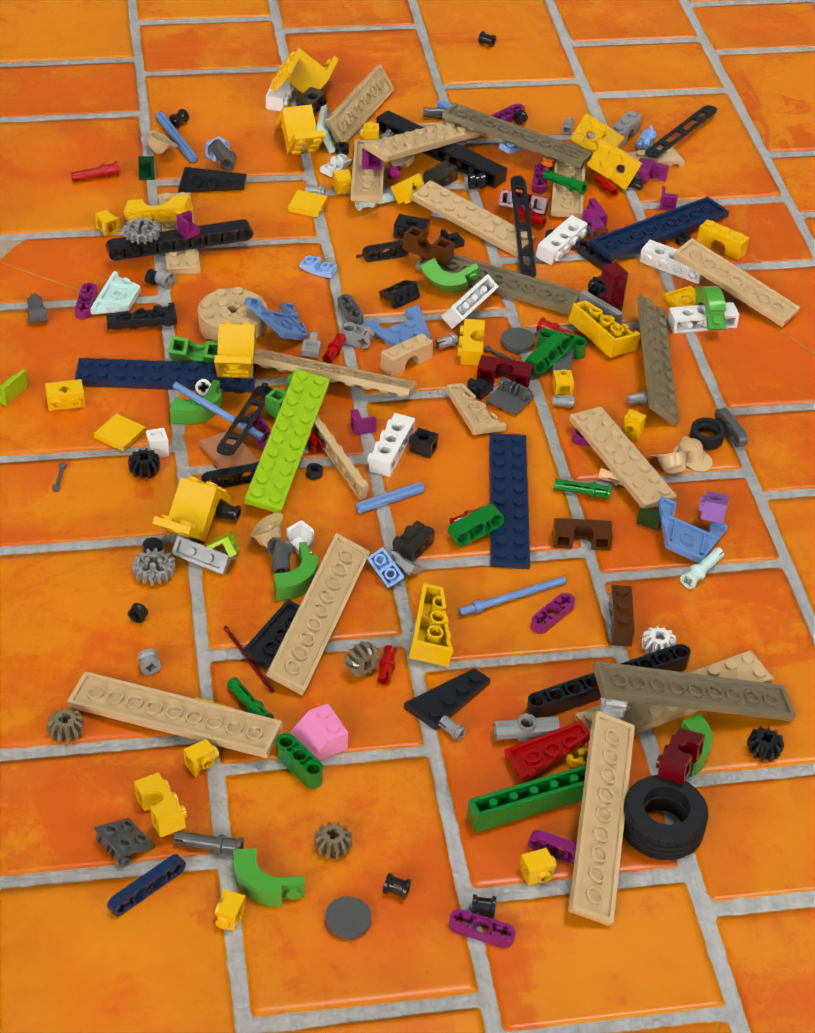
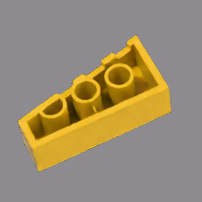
M586 300L572 305L568 321L607 356L612 358L637 350L641 333L630 331L629 326L626 324L620 325L615 322L616 318L611 315L602 314L603 310Z
M423 583L408 658L449 667L453 647L450 642L451 635L448 629L443 587Z

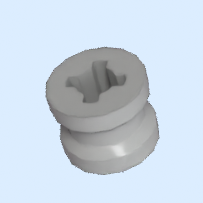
M165 268L159 269L155 274V282L159 285L162 284L166 289L171 288L176 281L175 274L168 272Z
M145 649L138 654V662L143 674L152 675L161 669V662L158 659L159 655L155 649Z

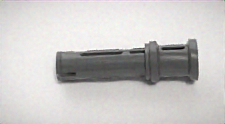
M177 831L174 834V839H176L173 841L174 845L214 850L217 855H222V853L233 855V849L244 848V838L242 837L234 839L225 837L224 834L214 837Z

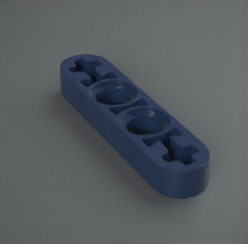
M178 854L171 855L112 896L107 903V908L115 916L123 915L180 875L186 867V862Z

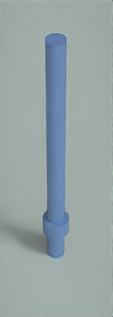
M178 382L173 384L175 390L225 420L233 423L236 419L235 416ZM239 422L237 427L243 431L248 423ZM254 425L247 434H251L261 441L265 438V434L255 429Z
M562 576L484 601L477 600L472 602L471 605L458 608V613L460 616L472 612L476 614L484 611L485 608L566 584V578Z

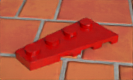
M580 720L504 749V754L521 781L525 783L590 740V731Z

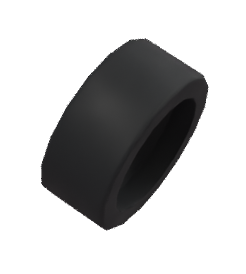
M699 418L692 423L689 438L698 439L702 443L704 450L717 449L723 443L725 427L716 419ZM709 431L714 433L716 436H705L700 434L699 432Z

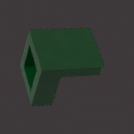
M138 156L139 180H155L154 156Z
M659 506L655 512L640 508L636 523L658 531L661 526Z

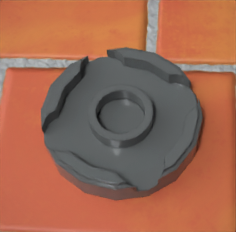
M510 328L501 335V345L505 346L506 350L512 353H526V350L530 349L531 351L534 348L535 336L527 329Z
M341 897L328 905L325 912V925L332 935L339 936V939L355 940L362 937L370 928L371 911L368 905L361 899Z

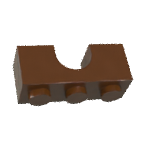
M411 226L404 233L403 250L426 260L435 258L438 265L444 267L453 260L454 242L440 237L433 244H430L426 238V231L415 226Z
M554 518L552 529L553 548L572 549L573 541L582 538L590 542L591 550L611 551L613 539L612 521Z
M612 585L609 597V614L612 616L610 630L611 645L632 646L635 631L632 586Z

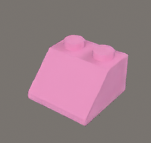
M329 703L309 710L290 731V734L294 735L319 761L348 749V731Z

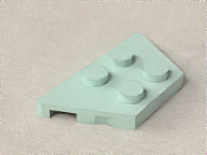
M113 271L90 308L91 314L129 311L141 292L140 286L131 282L126 277L122 279L119 277L118 272Z

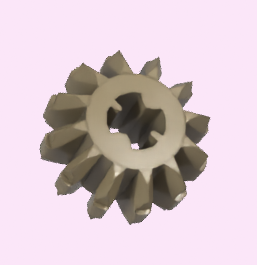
M361 641L358 645L354 644V647L349 649V654L345 656V665L353 675L364 677L367 673L371 674V670L376 669V664L380 662V653L372 643Z
M63 707L61 711L54 710L53 715L49 716L47 731L52 740L58 739L59 743L65 740L69 743L71 739L77 740L78 735H83L84 719L80 712L74 711L72 707L68 710H65Z
M328 822L327 826L320 825L319 831H316L314 835L315 850H318L320 856L326 855L327 860L330 857H335L338 860L339 855L346 857L347 851H350L352 847L351 832L348 831L346 825L340 827L339 822L335 825H332L330 822Z

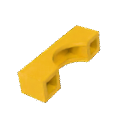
M189 195L173 196L166 203L157 206L147 205L143 199L128 200L123 213L129 222H131L132 218L137 220V217H140V219L146 217L147 220L152 218L157 223L177 221L176 215L188 210L192 212L193 206Z

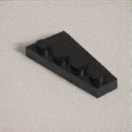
M185 167L178 191L179 193L244 190L247 174Z
M174 302L168 303L166 307L155 305L150 310L140 308L134 311V313L124 311L106 315L107 328L113 330L177 324Z
M287 599L246 645L242 654L268 670L299 605Z
M473 668L405 702L404 709L434 730L440 728L438 724L443 716L447 715L449 718L454 716L490 684V678Z

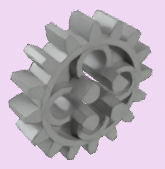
M137 217V220L132 218L131 222L127 221L126 225H124V237H126V240H131V243L135 241L137 244L141 242L146 244L147 241L152 243V239L157 240V236H160V225L157 224V221H153L152 218L149 220L146 217L143 219Z
M157 548L152 552L147 549V553L139 552V556L134 557L132 562L133 576H136L138 581L143 579V584L150 582L153 585L154 582H157L160 585L162 580L168 582V577L174 576L173 572L176 571L175 558H171V553L165 554L164 549L158 552Z

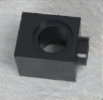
M418 427L409 438V444H411L410 452L431 458L438 446V433Z

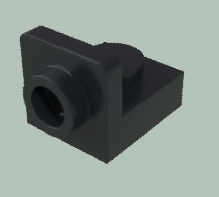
M441 229L439 238L442 237L454 242V249L465 245V240L457 232L449 234L445 229Z
M481 377L477 380L470 378L468 379L467 388L476 395L477 399L482 400L493 391L494 384Z

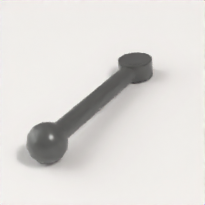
M490 346L484 347L485 352H491L504 359L515 360L514 357H508L491 349Z
M64 462L59 464L60 470L56 484L52 486L54 492L60 491V480L63 470L67 466Z

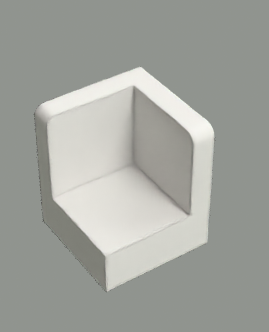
M165 429L147 430L146 437L150 451L154 450L159 458L169 456L168 438Z
M302 520L287 528V542L292 544L293 551L297 555H299V542H307L308 549L314 547V530Z

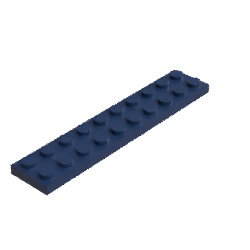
M705 197L592 238L589 241V245L611 261L642 249L649 240L659 243L673 238L681 232L697 229L707 219L715 222L726 218L729 211L711 198Z
M79 358L75 380L82 379V385L89 387L175 390L173 384L178 382L189 390H196V383L201 379H206L210 383L213 380L220 381V388L224 392H233V389H245V392L253 393L255 390L256 364H254L253 378L217 377L215 363ZM202 383L199 390L205 391L209 386H206V383Z
M490 433V504L495 505L505 517L502 526L490 532L491 567L530 569L526 435Z

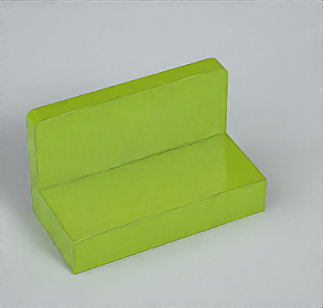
M22 369L17 375H12L0 386L1 404L7 406L28 387L27 370Z
M232 530L210 540L207 545L208 550L223 543L229 557L236 555L240 549Z

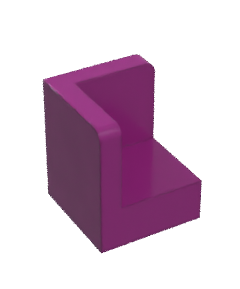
M362 148V169H381L380 158Z
M662 186L660 209H675L678 194L665 193V187Z
M190 210L176 215L177 232L186 240L200 234V228L192 221V212Z
M358 409L351 410L350 424L354 435L376 432L375 416L361 418Z

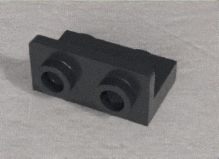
M404 280L379 291L380 298L388 299L394 309L420 298L416 281Z

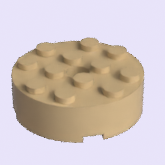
M241 287L217 289L205 296L198 306L200 333L205 339L218 342L219 324L233 322L234 324L241 325L243 322H248L255 325L256 339L261 335L264 336L267 331V324L244 301L247 297L258 298L267 309L266 302L256 293L244 290Z

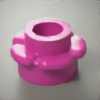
M390 166L386 170L388 178L393 180L400 178V173H402L401 169L397 166Z

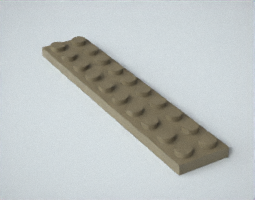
M457 103L446 109L442 115V118L447 119L449 122H456L462 127H469L476 132L486 133L490 137L500 138L504 142L514 143L517 147H525L531 152L541 153L545 157L555 158L559 162L569 163L575 168H581L592 157L593 152Z
M454 254L453 260L445 267L439 265L446 272L456 273L477 263L481 275L476 280L468 281L469 286H474L489 274L499 286L494 293L558 311L562 314L570 315L572 305L578 302L581 292ZM420 257L415 263V269L422 271L420 265L429 260Z
M641 294L637 298L649 408L675 426L679 422L666 313L661 307L658 308L654 305L651 299L645 298Z
M595 661L593 665L602 698L793 721L796 717L784 685Z

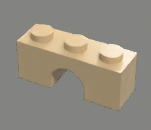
M421 333L381 351L380 368L389 376H395L405 371V365L410 358L417 364L432 359L433 341Z

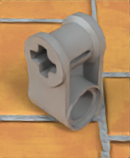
M344 322L341 325V334L346 337V341L343 344L362 349L370 346V340L375 335L371 327L352 322Z

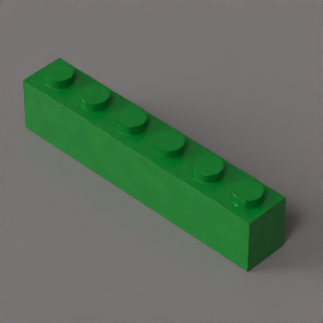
M586 765L469 799L467 818L475 833L582 801Z

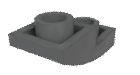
M570 349L553 365L552 376L554 370H571L574 349Z

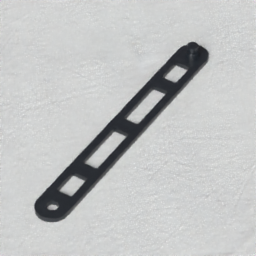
M710 105L702 107L645 151V155L650 158L659 157L717 112V108ZM701 113L706 114L703 118L699 117ZM692 120L697 121L689 129H683ZM676 132L681 134L672 142L666 141ZM659 145L665 146L661 150L656 149Z
M520 175L513 176L510 183L520 274L535 278L536 267L526 181ZM516 189L522 190L523 198L516 196ZM517 204L524 205L526 223L519 222ZM520 230L527 231L529 249L522 248ZM523 256L530 257V265L524 264Z
M262 383L261 386L255 388L218 444L216 451L219 454L225 456L235 454L264 409L265 396L273 390L268 386V383ZM257 395L264 397L262 401L255 398ZM250 405L258 406L252 417L244 416ZM239 422L248 423L241 434L233 433ZM228 439L237 440L234 445L226 443Z

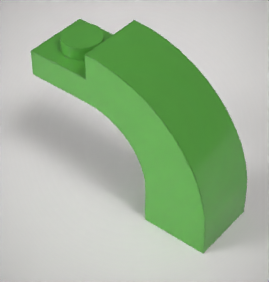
M435 258L420 265L428 282L435 288L446 292L466 290L470 288L468 281L476 280L481 275L477 263L456 273L442 270Z
M718 286L697 287L695 289L696 305H704L707 331L725 330L724 312L726 311V303L721 289Z
M213 380L203 398L222 409L223 389L220 388V381ZM175 398L170 407V423L199 424L217 415L194 400Z
M299 542L300 566L290 572L274 574V591L277 602L287 601V599L292 600L306 594L318 569V554L313 555L312 549H308L307 542Z
M700 713L682 720L681 724L683 729L705 734L702 755L697 763L691 762L690 777L695 776L705 767L713 741L710 726Z
M256 848L233 849L235 880L239 888L249 898L264 905L282 907V899L305 897L304 876H269L258 866Z

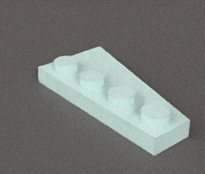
M326 104L320 109L317 131L325 130L326 136L323 141L331 154L335 152V147L333 146L335 141L332 139L333 136L324 122L331 114Z

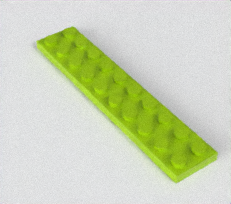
M296 368L245 496V504L274 513L282 512L330 384V378Z

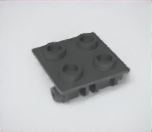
M505 377L500 378L498 384L501 386L486 399V402L517 415L535 395H532L533 392L530 391V388L517 384L515 381L512 383L511 380Z
M129 818L94 827V830L97 832V842L111 856H114L120 865H127L130 862L129 857L131 854L156 847Z

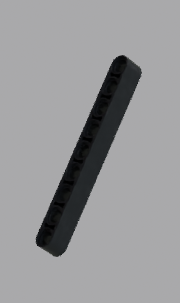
M241 219L198 226L200 234L187 240L177 232V229L161 231L160 236H157V240L152 239V243L147 241L146 244L143 242L137 244L136 241L131 243V240H126V237L114 238L107 241L106 249L110 259L117 261L247 241L253 237V230L247 220Z
M677 644L620 664L681 672L688 667L691 650L684 644ZM595 673L530 694L528 696L526 714L533 715L535 718L550 717L600 700L601 694Z

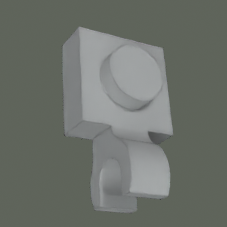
M311 331L310 339H304L301 356L319 358L321 341L317 339L318 332Z
M391 551V554L395 556L394 563L402 567V572L410 576L412 573L420 575L422 567L402 557L399 552Z

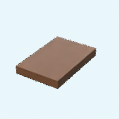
M227 431L199 441V446L218 469L259 462L243 442L234 455L225 456L219 454L216 451L217 446ZM228 439L226 443L234 445L237 440Z

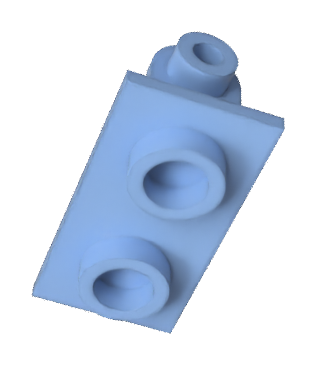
M650 125L649 129L642 131L639 140L635 144L638 150H647L655 141L656 131L652 125Z

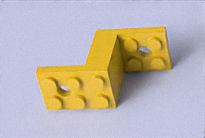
M298 48L296 51H292L288 59L281 63L276 76L271 81L273 84L270 89L276 92L283 82L287 80L302 93L309 87L320 90L328 81L339 59L336 56H333L331 60L328 58L323 65L324 67H322L303 50Z
M312 104L282 108L275 122L276 129L280 128L283 130L287 154L315 153L326 136L325 130L317 131Z
M588 113L584 115L571 137L572 141L593 152L587 166L612 180L613 183L624 190L627 189L643 164L619 148L625 138L624 136ZM589 130L595 133L594 138L588 136ZM623 165L625 171H618L617 166Z
M233 322L219 324L218 351L214 360L217 377L253 378L254 350L257 343L255 325L248 322H243L241 325L234 324Z
M188 476L187 479L181 477L169 516L162 515L161 518L154 516L152 524L169 532L206 542L218 502L223 501L230 504L232 496L227 494V490L222 489V487L217 486L215 483L208 481L205 483L191 476Z

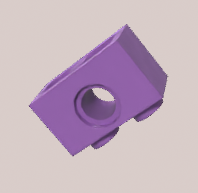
M706 491V495L701 496L698 512L702 513L701 519L724 523L729 495Z

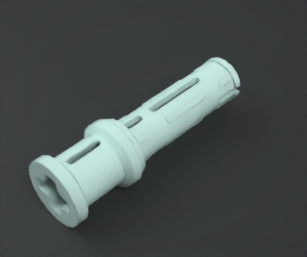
M393 192L383 194L382 202H355V207L360 211L362 208H374L376 205L397 200Z
M719 547L714 548L699 564L692 565L688 572L683 573L680 577L683 586L693 589L698 581L705 578L706 572L724 557V553L720 554L723 550Z

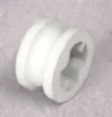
M206 379L199 380L195 385L197 393L201 396L206 395L211 383ZM202 383H206L205 385L209 386L205 392L199 390Z

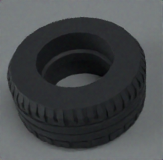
M658 775L641 779L630 787L624 799L625 822L623 835L632 847L650 858L675 860L688 856L699 847L706 830L709 813L705 799L687 781L681 784L660 778ZM654 810L667 811L677 816L681 822L672 825L662 824L653 820L647 813Z

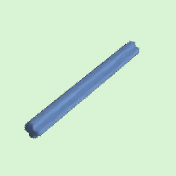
M162 111L157 112L156 118L191 163L197 162L198 156Z

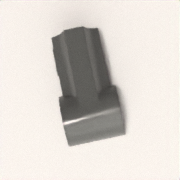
M215 139L209 144L208 148L220 161V166L223 170L229 171L233 169L237 159L236 154L233 151H229L220 139Z
M31 294L27 298L30 324L48 322L47 311L43 305L42 297L37 294Z
M272 537L267 544V553L271 554L272 570L274 574L290 572L289 557L293 546L291 543L276 537Z

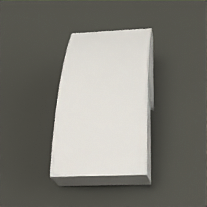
M345 154L333 156L330 163L320 167V172L333 177V171L345 170L352 163V159L347 158Z

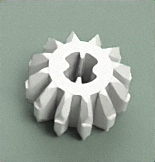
M657 625L655 628L649 627L642 636V649L645 650L647 655L674 646L676 644V636L672 634V630H666L665 626L663 628H659Z
M600 698V712L617 719L625 715L627 701Z

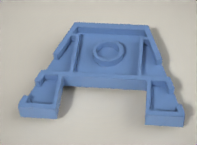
M247 297L244 301L282 339L304 341V339L309 337L303 322H299L298 318L300 315L298 312L295 313L294 309L296 307L293 303L283 302L280 305V309L283 312L268 311L258 298Z
M418 305L405 309L404 314L409 319L406 322L392 325L385 329L374 319L361 324L362 326L371 327L375 333L374 338L385 340L384 343L390 347L421 333L431 340Z
M661 496L658 500L665 548L700 563L727 530L728 525L711 521L708 532L675 518L674 513L677 502Z

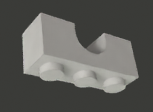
M629 110L611 127L625 137L619 146L620 149L627 144L628 135L634 137L640 131L642 115L635 111Z

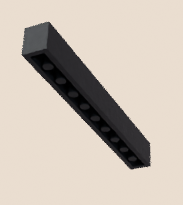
M389 110L376 117V123H379V132L383 134L388 129L392 130L390 134L394 132V135H399L424 128ZM457 143L421 152L466 175L469 173H474L475 175L485 173L486 184L493 188L506 181L507 167Z

